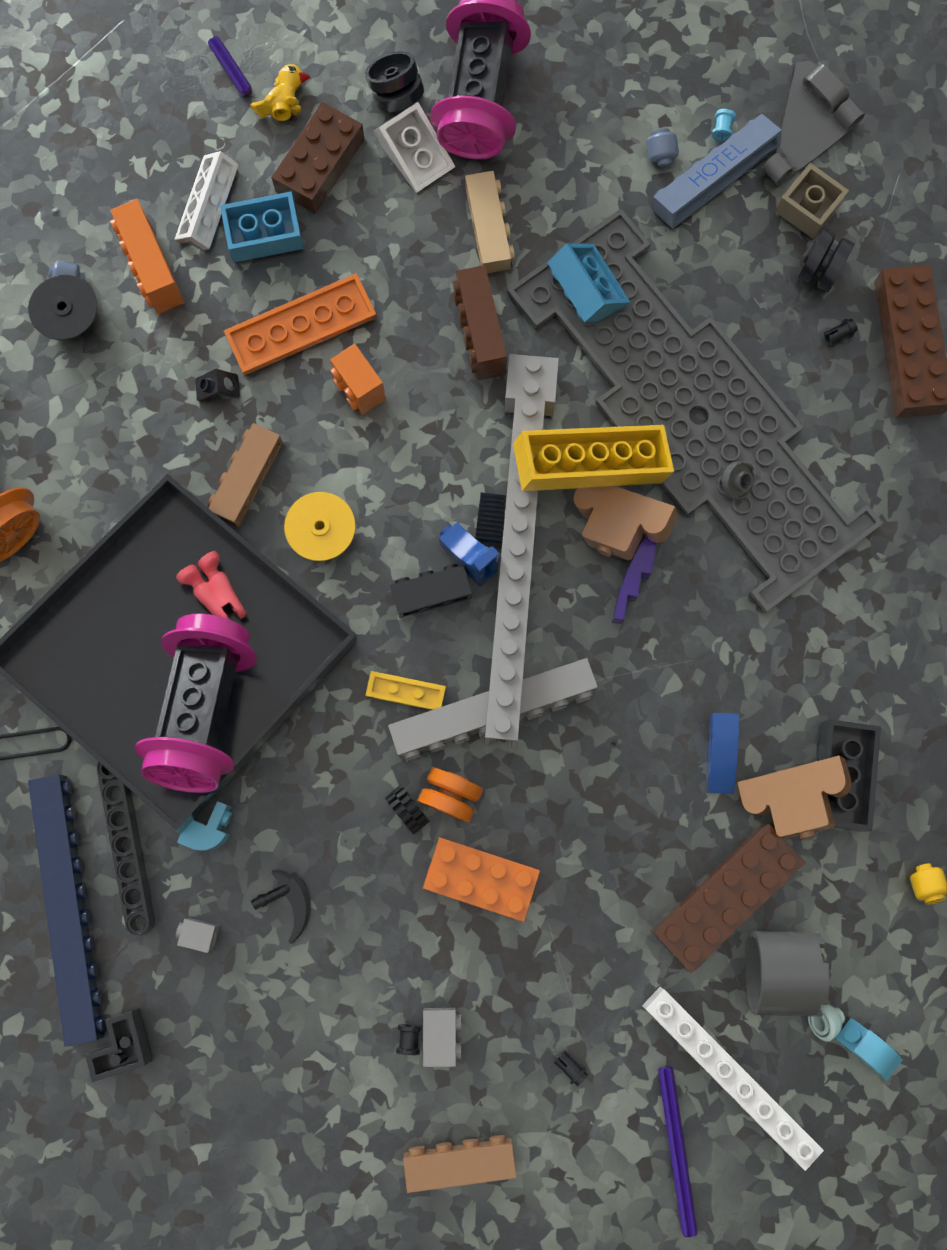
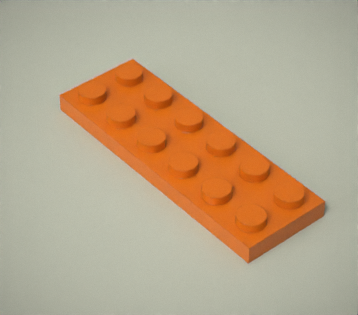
M357 273L228 328L224 330V333L245 376L377 318V315Z

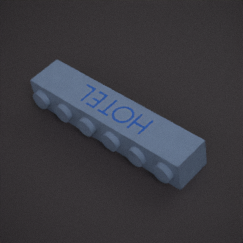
M763 114L754 120H750L744 128L737 133H733L727 141L719 147L713 148L705 158L695 162L688 171L678 175L667 187L660 189L653 197L654 213L673 229L780 146L782 130Z

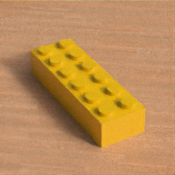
M664 425L522 431L513 443L522 491L663 483L674 472Z

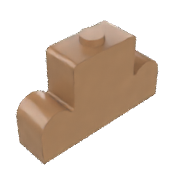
M616 486L577 488L573 498L580 514L588 519L582 532L584 540L588 546L597 549L600 554L607 557L615 555L631 560L644 534L652 542H663L670 536L679 517L673 505Z
M841 756L737 782L742 804L748 812L758 816H767L771 813L776 834L779 837L790 839L799 836L800 840L816 837L815 832L834 828L835 823L828 794L834 797H843L848 794L852 786L846 760Z

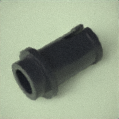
M853 319L842 320L841 324L824 332L826 342L829 341L828 344L832 346L848 336L853 337L855 332L858 331L857 325Z
M566 1050L554 1062L569 1077L570 1083H574L577 1087L588 1076L585 1072L586 1068H581Z

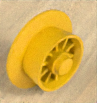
M327 492L310 493L298 499L289 509L285 518V535L289 545L300 556L313 561L330 560L342 554L351 544L355 534L354 515L348 504L340 497Z

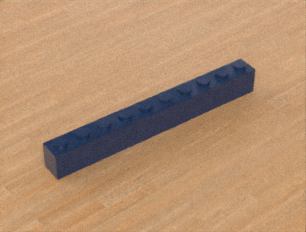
M58 774L28 780L64 1046L67 1047L103 1038V1032H106V1022L100 1012L102 993L100 989H97L96 984L99 971L97 963L93 962L92 951L95 950L93 936L89 935L88 925L91 924V915L85 907L84 899L87 898V888L81 879L83 861L81 857H78L77 846L80 845V838L78 832L74 830L73 821L76 820V811L70 802L72 784L69 779L67 780V776Z

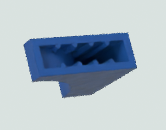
M459 522L453 526L449 524L441 531L440 545L459 566L464 565L466 573L479 587L498 571L499 552L493 546L489 548L481 544Z

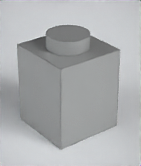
M186 918L183 923H179L176 931V938L179 939L177 946L206 953L213 952L220 925Z

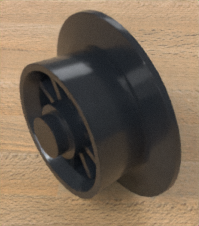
M58 275L48 278L37 286L30 297L28 313L33 326L45 337L54 340H72L83 336L91 328L97 314L98 305L94 291L85 281L71 275Z

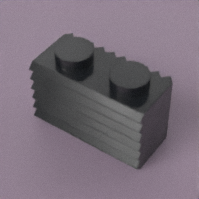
M483 492L480 494L475 539L486 547L493 546L494 548L502 549L507 495Z

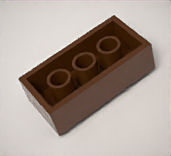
M321 102L271 178L275 192L279 194L292 192L295 203L316 214L365 140L363 124Z
M482 265L456 271V281H452L455 305L458 306L460 327L464 331L465 349L469 351L471 373H476L477 381L506 375L507 354L486 267Z

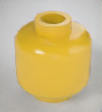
M930 863L917 866V872L910 876V883L916 899L924 901L925 905L936 904L946 900L947 879L943 869L932 867Z

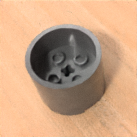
M750 932L745 955V982L749 1007L754 1015L823 1016L820 1009L821 1005H827L829 964L825 963L824 955L821 953L820 948H824L825 943L819 933Z

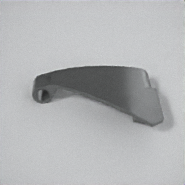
M812 61L796 62L781 128L780 146L777 148L776 154L763 167L761 166L777 185L823 154L859 124L865 116V113L849 98V91L846 86L826 65L819 64L816 66Z

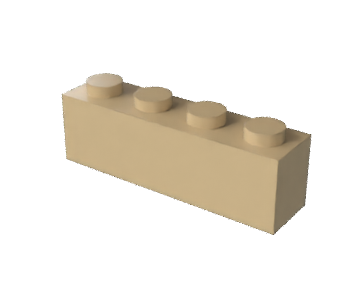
M494 171L465 175V188L481 266L485 265L487 273L510 270L511 260H515L513 245H508L507 238H510L509 224H504L503 216H506L504 201H499L498 195L501 194L500 180H495Z

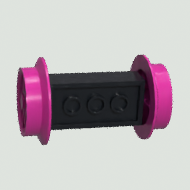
M460 0L459 5L450 11L446 20L447 32L452 40L457 43L449 96L433 106L430 120L437 130V140L444 149L464 158L487 159L498 155L503 150L504 143L508 142L515 135V119L503 107L511 55L522 51L529 44L531 29L524 18L523 8L516 0Z
M190 614L178 619L176 629L163 635L161 640L162 648L174 660L156 734L153 738L140 740L135 746L136 754L143 759L141 775L148 781L177 791L205 793L216 790L219 786L221 775L230 773L234 769V761L230 756L218 750L235 672L253 667L257 660L255 651L249 646L250 634L240 624L220 616Z

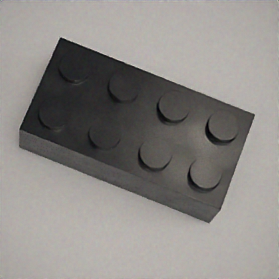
M831 719L821 722L818 761L835 756L843 757L847 763L852 785L848 794L843 797H834L828 794L835 823L834 828L859 832L872 831L881 726Z

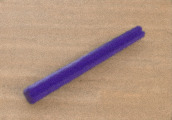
M671 1067L659 1068L658 1073L681 1229L684 1237H694L698 1232L674 1071Z

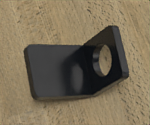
M214 369L195 379L197 401L202 402L217 394L233 398L240 396L239 379L235 373ZM225 377L231 380L233 384L232 391L225 387Z

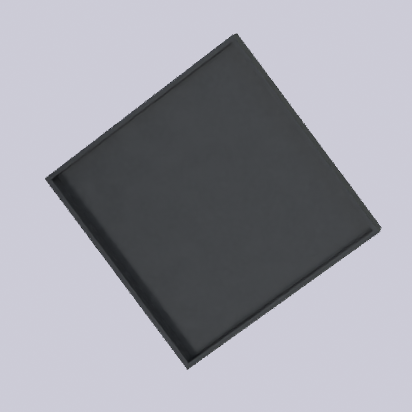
M166 474L0 638V674L181 834L357 643V634L176 480ZM217 551L220 556L218 570L227 575L247 615L240 620L229 604L223 606L222 609L227 614L229 620L240 624L249 632V646L255 651L257 660L253 667L235 672L218 750L230 756L234 761V769L230 773L221 775L219 786L214 791L205 793L183 792L159 786L145 779L141 775L143 759L136 754L135 746L140 740L153 738L156 734L174 660L162 648L161 640L163 635L175 630L178 619L185 615H212L194 596V588L191 585L179 583L176 575L185 567L193 564L199 570L203 580L209 582L207 576L198 567V561L209 552Z

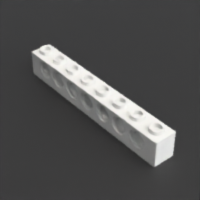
M659 987L642 1005L802 1169L806 1171L824 1150L663 988Z

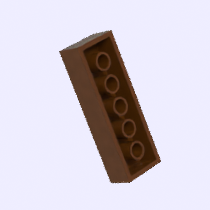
M931 265L882 269L874 281L895 418L944 414L947 411V358Z
M769 823L762 824L650 932L686 971L693 973L806 862L782 837L776 834L775 829Z

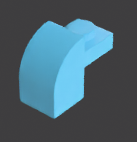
M217 801L208 824L193 820L180 834L177 843L201 851H210L222 846L231 835L221 831L223 826L227 827L231 819L232 812H229L231 806Z
M850 1018L835 1038L885 1081H888L903 1061L899 1054L886 1042L853 1018Z

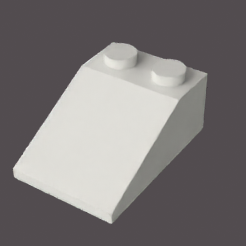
M418 102L373 131L385 153L416 193L455 167L446 149L439 144L437 134Z

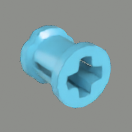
M729 109L717 111L715 114L716 126L712 131V138L714 140L725 142L733 134L732 125L737 116L734 111Z

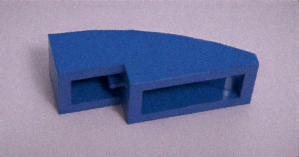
M712 713L710 715L707 749V793L734 794L738 757L739 714Z

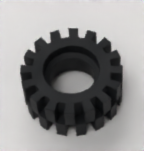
M401 785L385 797V800L413 835L430 822Z

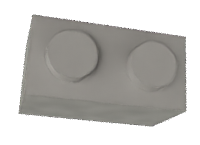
M424 1008L423 1067H456V1059H461V1042H456V1031H461V1014L456 1015V1008Z

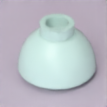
M829 1004L821 1005L820 1010H822L823 1016H808V1023L812 1032L819 1039L826 1042L831 1041L840 1033L842 1023L845 1021L843 1012Z

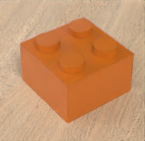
M356 344L351 345L330 359L332 380L340 392L344 390L347 396L346 400L353 411L357 409L361 415H364L386 400L383 382Z

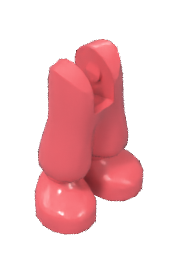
M217 551L209 552L198 561V567L207 576L209 582L203 580L199 570L193 564L185 567L176 575L179 583L191 585L194 588V596L212 615L229 619L222 609L226 604L231 606L233 612L240 620L247 615L227 575L218 570L220 556Z

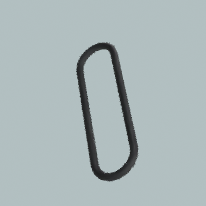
M61 727L2 734L0 739L60 730L66 734L67 742L61 748L0 756V760L63 751L69 746L71 736Z

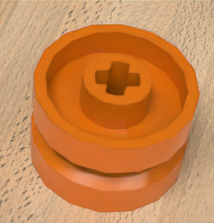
M431 767L426 779L429 784L439 788V792L423 788L417 801L451 817L470 823L474 809L470 805L461 802L462 798L471 802H479L484 789L458 774Z

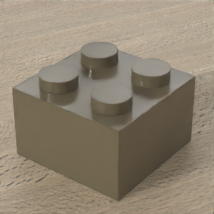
M809 163L782 196L775 212L814 239L842 205L849 190Z

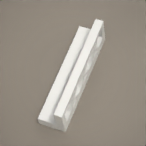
M219 151L204 155L174 239L178 243L191 241L203 250L210 249L221 217L220 205L226 203L239 165L223 152Z

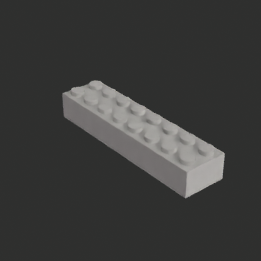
M585 658L523 679L520 719L527 717L528 720H533L543 716L542 713L545 710L552 709V712L567 708L571 701L575 700L579 704L590 700L598 687L588 659ZM489 691L388 725L399 758H405L409 762L420 758L421 752L430 750L431 753L446 749L445 744L455 742V745L468 742L470 741V736L479 733L480 737L485 736Z

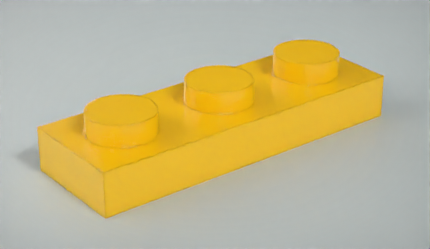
M371 671L365 696L434 710L442 707L446 686Z

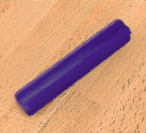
M218 36L210 38L208 40L210 49L241 96L246 97L248 94H251V85Z

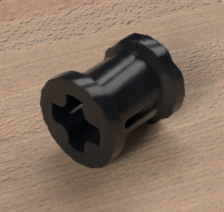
M413 1024L398 1025L400 1041L399 1047L396 1048L397 1054L420 1055L418 1035L422 1026Z

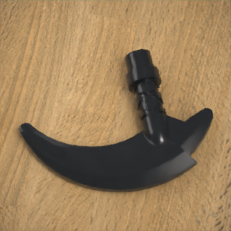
M273 870L272 874L278 879L277 888L266 894L258 895L251 900V903L256 910L267 906L269 902L285 896L292 905L295 917L294 929L289 939V943L292 944L307 925L310 916L309 893L303 881L294 872L291 876L285 872Z

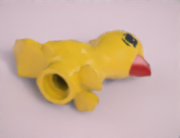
M285 65L275 79L274 86L276 87L268 93L264 100L251 103V109L261 119L270 115L278 121H286L291 117V114L297 115L301 113V106L297 105L299 101L295 97V92L302 83L310 79V76L302 72L297 65Z

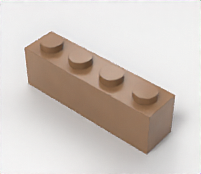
M255 423L244 432L242 436L243 443L239 451L236 450L230 460L231 466L228 472L222 474L219 480L220 487L216 494L213 493L207 505L208 509L221 520L238 529L283 444L279 434Z
M496 1135L490 1137V1141L479 1142V1139H468L463 1141V1145L452 1146L451 1142L437 1144L435 1149L425 1150V1146L409 1148V1152L404 1153L403 1157L407 1193L516 1178L511 1138L506 1139L505 1135Z

